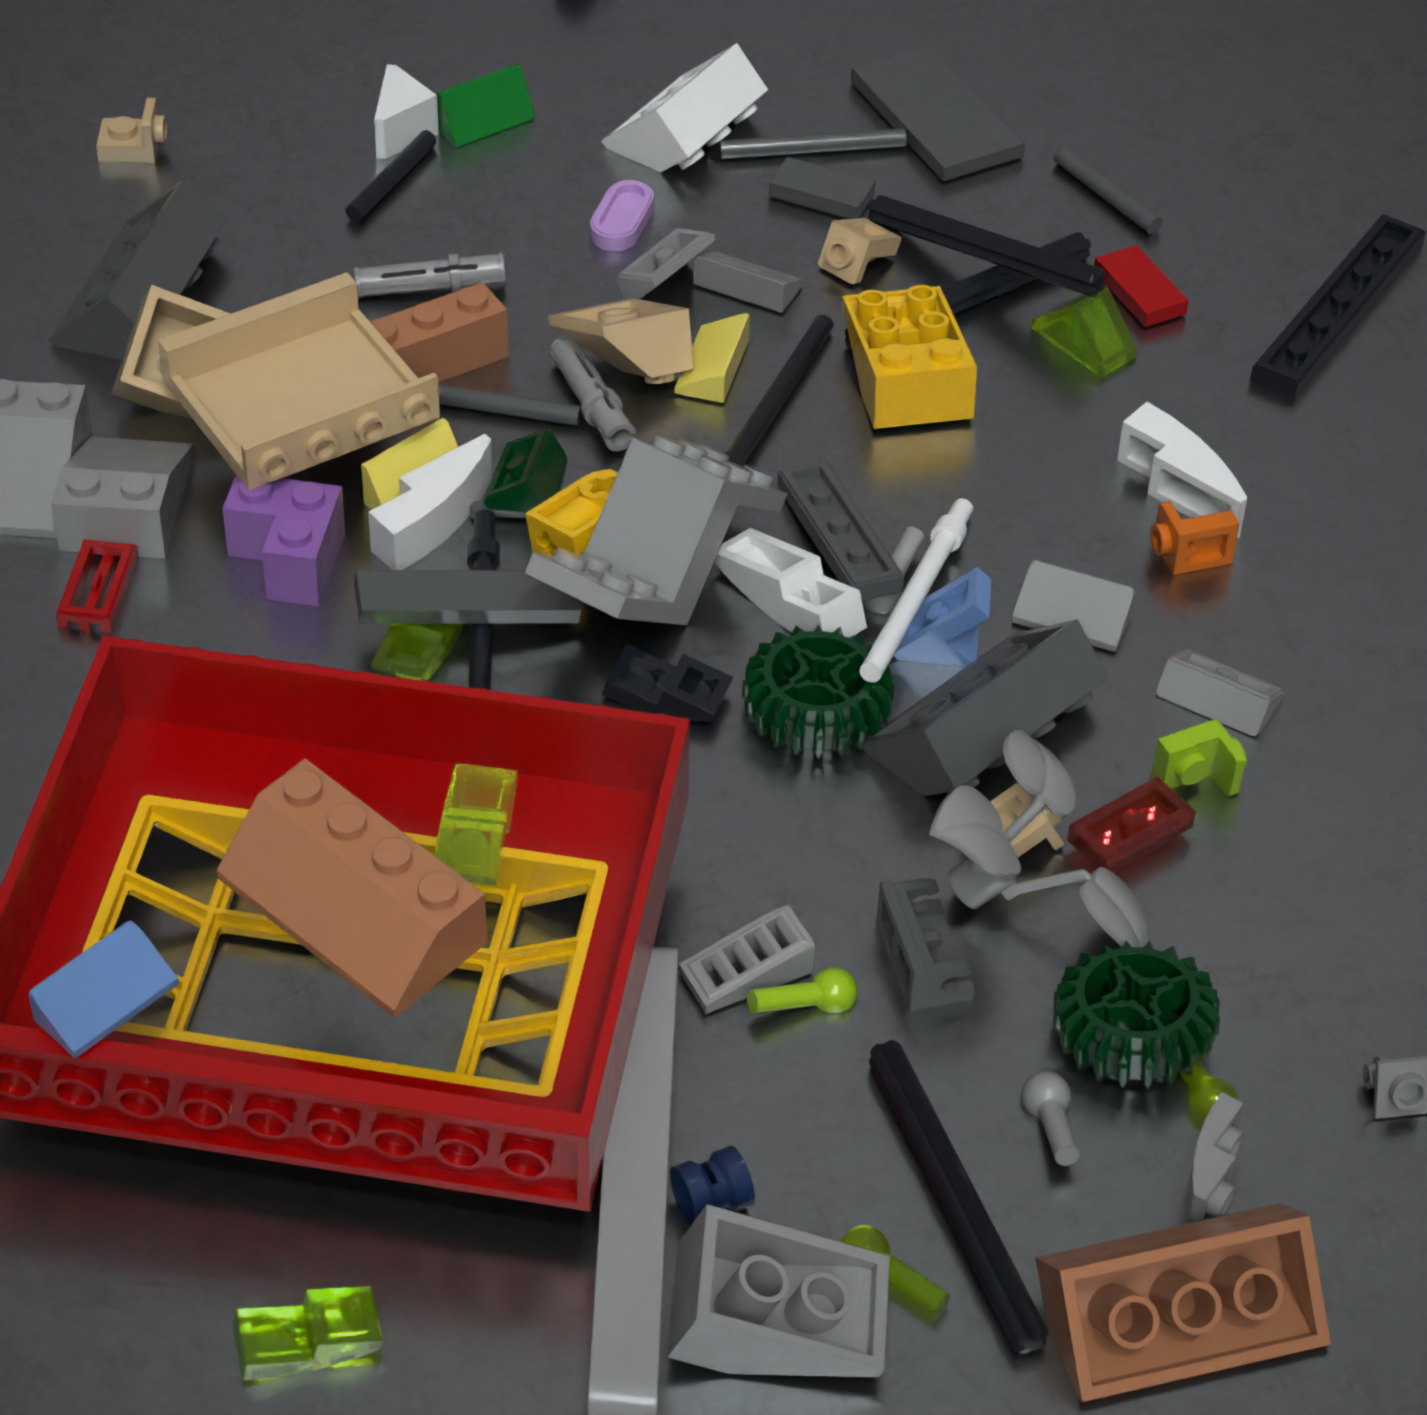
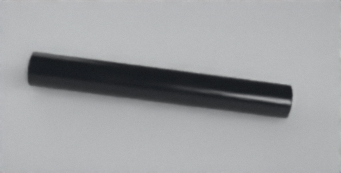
M423 130L346 207L345 212L348 218L354 222L361 221L435 146L436 137L428 130Z

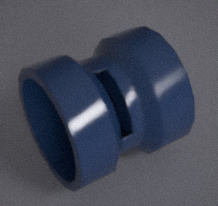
M730 1145L714 1151L709 1160L697 1164L689 1160L670 1169L672 1192L679 1211L689 1226L692 1225L707 1204L733 1212L745 1210L755 1204V1192L750 1172L740 1152L734 1146Z

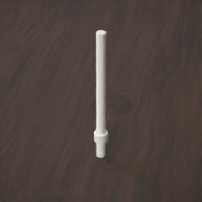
M957 499L948 514L941 516L932 529L930 546L860 667V675L864 680L868 682L880 680L950 552L956 551L967 534L966 523L973 513V505L967 499Z

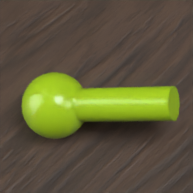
M828 967L819 971L811 982L750 989L747 993V1006L752 1014L816 1006L818 1009L828 1013H841L854 1005L858 995V988L855 979L848 971L839 967Z

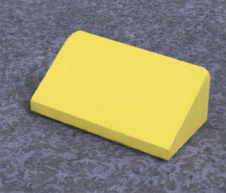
M738 314L701 325L692 345L694 369L681 372L674 394L724 403L749 342L750 314Z
M441 418L361 464L364 504L372 510L399 496V477L458 447L449 422Z

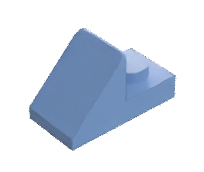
M975 567L927 596L893 656L898 661L967 667L977 659L979 632L977 627L989 618L992 579L980 568Z

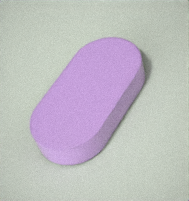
M623 180L610 186L590 220V239L592 243L606 251H623L634 246L653 214V190L645 183L636 180Z

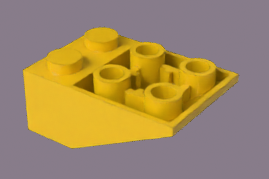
M915 285L905 290L885 292L866 290L860 294L842 296V305L862 400L874 429L974 418L977 365L940 286Z

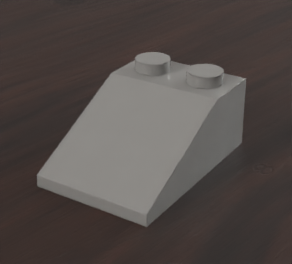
M0 379V535L57 538L51 502L62 467L92 436L86 385Z
M89 437L62 467L51 502L59 551L79 552L83 540L86 539L137 545L138 557L166 558L195 452L194 444Z
M707 1204L678 1242L667 1357L727 1374L880 1377L885 1369L890 1256Z

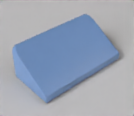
M130 920L29 991L28 997L34 1021L76 1059L179 984V980L143 930Z

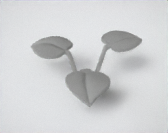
M1014 730L1004 740L1003 754L1005 762L1016 781L1033 795L1031 805L1003 832L1002 821L994 805L975 788L962 785L944 798L933 819L929 835L953 845L968 857L949 871V881L955 894L966 906L977 909L1000 893H1002L1006 900L1010 901L1022 893L1069 883H1079L1081 885L1079 894L1085 907L1104 931L1121 947L1126 939L1132 947L1143 948L1149 941L1148 926L1143 908L1132 890L1110 870L1099 867L1091 875L1088 871L1080 869L1016 883V875L1021 872V865L1010 842L1043 809L1044 805L1060 818L1070 814L1074 809L1076 796L1073 782L1058 758L1041 743L1031 738L1025 731Z

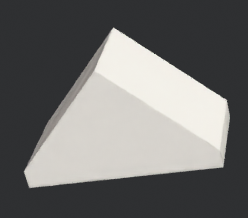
M387 64L376 109L374 118L376 159H387L402 152L423 130L432 132L434 136L439 134L437 95L397 65Z

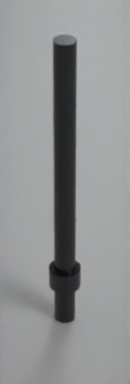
M818 315L729 450L723 452L729 456V462L744 467V463L833 329L834 323L830 317Z
M487 509L479 510L474 515V538L468 543L467 564L471 570H496L500 564V544L495 539L496 516ZM471 624L468 684L470 688L491 690L493 624Z

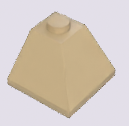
M631 298L548 315L549 326L621 371L644 376L645 383L661 384L675 380L674 373L694 369L689 308Z

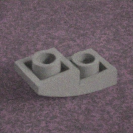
M1223 1092L1220 1093L1212 1105L1197 1140L1185 1196V1224L1226 1215L1237 1193V1187L1230 1184L1236 1155L1245 1137V1133L1238 1129L1244 1103Z

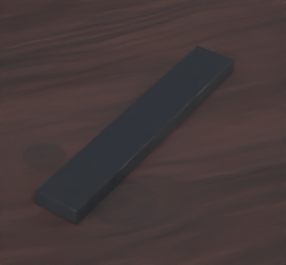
M1382 214L1253 365L1250 380L1296 399L1421 248L1426 231Z

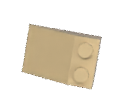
M151 285L141 301L111 394L160 412L192 419L163 382L158 340L231 313Z

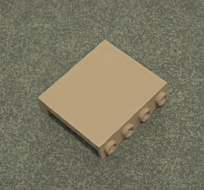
M348 272L158 340L163 382L249 491L440 418L438 376L435 373H431L418 378L359 310L357 283Z

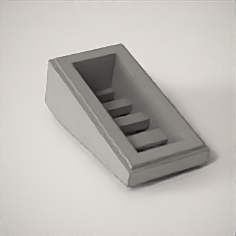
M785 905L762 915L679 963L678 972L705 1014L746 999L750 989L780 986L813 973L815 944L789 905ZM762 952L766 959L760 962L756 954ZM738 961L744 971L738 974L732 963ZM716 970L724 983L716 987L708 972Z

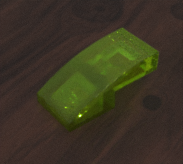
M390 624L371 663L372 669L400 678L429 680L447 657L465 624Z
M458 763L455 765L444 805L434 856L470 883L497 886L505 833L510 831L519 775L517 770Z
M372 1286L307 1289L302 1305L237 1309L233 1321V1331L242 1380L293 1375L333 1366L381 1349L384 1341Z

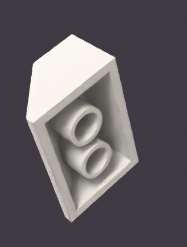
M736 43L679 76L601 142L606 149L660 173L676 164L683 170L705 154L701 148L705 143L710 147L732 131L727 124L731 121L734 124H738L758 109L754 102L768 88Z

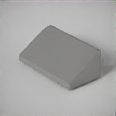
M676 228L616 276L623 300L631 298L641 299L713 243L716 240L714 233Z
M716 251L698 254L694 259V285L783 313L803 286V279Z
M1033 560L1028 568L1011 622L1037 629L1078 619L1092 646L1116 652L1132 617L1135 589L1109 580Z
M1189 649L1183 650L1167 659L1156 690L1160 698L1212 720L1217 718L1221 724L1250 736H1256L1261 732L1285 694L1280 687Z

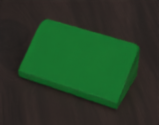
M518 63L437 92L438 129L455 147L464 146L534 119L533 105L522 68Z

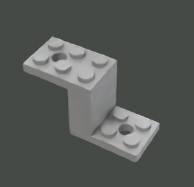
M659 434L655 435L653 442L632 438L586 551L581 552L580 556L561 548H557L555 555L533 552L525 574L617 619L687 626L737 506L780 513L788 493L771 486L774 476L749 465L742 467L729 462L727 454L703 444L696 446L681 439L674 441Z

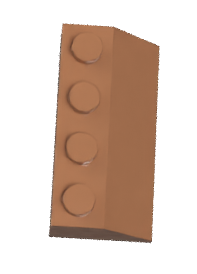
M483 282L370 322L418 378L435 373L438 376L439 383L509 357L508 311Z
M303 759L258 793L216 870L220 881L393 1018L399 1016L488 942L485 894L307 759Z
M1281 1203L1035 1257L1046 1322L1077 1399L1081 1402L1331 1345L1310 1215Z

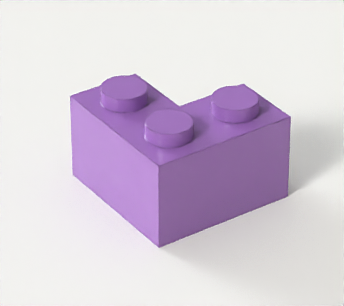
M235 475L222 508L227 555L263 561L266 600L320 607L345 536L342 486L281 478L249 491L238 476Z

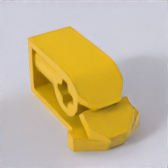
M606 469L587 474L526 512L532 554L534 552L555 555L557 548L573 552L579 556L581 552H585L618 472Z

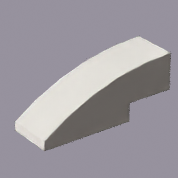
M1145 402L1123 421L1117 461L1150 479L1148 487L1149 496L1162 503L1170 501L1175 510L1189 518L1231 510L1240 524L1238 539L1241 535L1248 497L1236 477L1221 458L1199 436L1174 417L1151 403Z
M483 434L399 477L400 495L368 511L371 552L391 570H404L421 560L446 541L470 516V505L475 501H481L492 479L491 438Z
M752 528L721 544L714 560L715 565L751 602L791 633L795 626L800 627L804 632L814 631L817 624H819L822 631L832 633L841 626L843 635L849 638L867 628L860 590L825 576L820 556Z

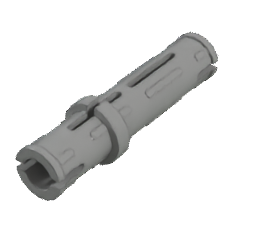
M497 252V254L458 258V253L447 254L448 259L362 268L354 267L358 299L450 288L453 293L461 290L462 287L473 286L481 282L485 285L506 284L503 253Z
M567 336L559 337L551 344L550 348L554 352H549V355L581 402L582 415L588 424L598 429L608 449L612 451L625 450L629 447L632 438H635L632 434H636V430L622 412L620 397L616 391L605 385L580 344Z

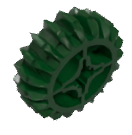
M817 624L814 631L804 632L800 627L795 626L791 636L776 632L771 643L759 644L758 651L755 653V656L749 657V663L745 669L742 697L745 698L744 705L748 721L755 723L758 736H771L775 748L790 744L795 756L803 749L814 750L818 759L824 750H833L841 757L847 745L862 750L867 738L877 734L882 729V725L887 724L888 717L891 715L895 685L892 683L893 676H891L889 664L877 682L864 680L860 675V667L873 645L865 646L861 634L849 638L845 637L841 626L833 633L822 631L819 624ZM857 693L854 697H849L852 694Z
M1125 939L1122 947L1115 950L1101 943L1096 956L1081 953L1076 966L1066 967L1061 983L1057 985V991L1054 993L1053 1027L1056 1029V1036L1060 1037L1063 1054L1074 1055L1078 1070L1094 1067L1093 1071L1098 1082L1112 1075L1118 1078L1122 1088L1130 1079L1141 1080L1148 1089L1154 1078L1160 1077L1172 1085L1175 1077L1178 1075V1071L1193 1074L1198 1060L1208 1059L1209 1052L1212 1050L1213 1043L1215 1042V1037L1219 1034L1220 1000L1217 997V990L1212 988L1209 972L1198 971L1194 957L1178 960L1174 946L1161 952L1154 950L1151 940L1143 948L1132 947Z

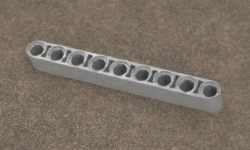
M653 947L603 1155L588 1415H657L678 948Z

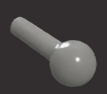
M911 526L906 527L891 554L903 575L907 572L925 538L922 531ZM903 592L864 600L862 604L867 610L874 613H891Z
M1051 1071L1037 1072L1030 1076L1023 1085L1021 1092L1022 1104L1030 1114L1041 1118L1055 1161L1062 1166L1072 1165L1079 1159L1080 1152L1065 1113L1071 1102L1070 1087L1066 1080L1057 1073Z

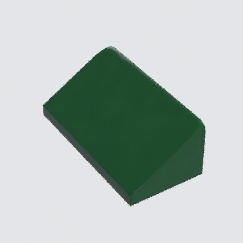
M550 428L539 430L505 444L483 500L487 508L526 513L555 495L567 463V456Z

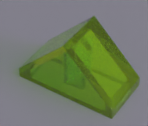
M1105 286L1103 291H1099L1095 297L1084 294L1074 297L1031 320V328L1101 378L1137 356V348L1108 286Z

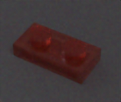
M1157 776L1069 824L1067 841L1096 869L1104 867L1113 872L1191 829L1194 824L1196 811Z

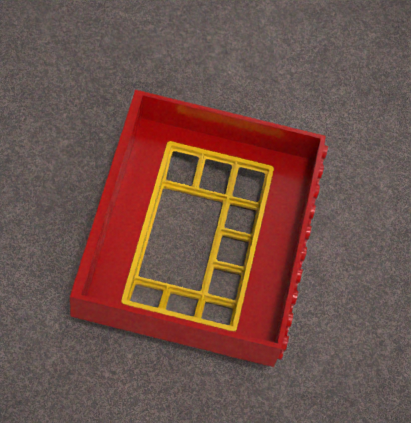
M103 635L0 887V1118L590 1212L689 798L690 719L661 713L653 714L611 708L605 705L575 703L547 697L498 692L485 688L477 689L435 683L428 680L392 677L371 672H357L322 667L309 663L301 664L259 658L253 655H238L202 650L196 647H181L146 642L140 639H125ZM303 759H307L485 894V902L502 904L489 949L480 948L457 967L458 969L481 972L482 977L455 1073L187 1031L220 935L226 933L301 944L265 915L229 910L235 892L219 879H217L207 906L137 874L136 869L152 827L155 826L222 860L258 793ZM587 894L576 937L511 948L522 907ZM127 895L136 897L198 927L200 930L184 975L181 977L175 974L178 977L179 984L165 994V996L174 1000L165 1028L126 1022L74 1059L34 1021L28 997L29 991L112 933ZM569 962L557 1010L491 1021L500 984L504 976ZM550 1036L538 1085L476 1076L480 1057L484 1049Z

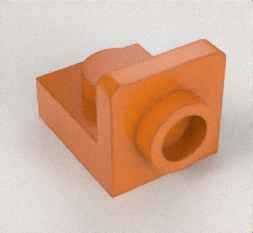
M1168 501L1158 505L1156 524H1153L1150 528V540L1155 554L1158 556L1162 555L1172 574L1178 575L1233 564L1240 524L1231 510L1181 520L1172 503Z

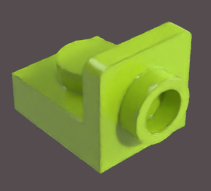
M1216 718L1158 738L1150 777L1160 791L1164 792L1181 785L1195 784L1211 775L1228 797L1239 793L1243 772L1247 764L1246 753L1240 741L1235 737H1231Z

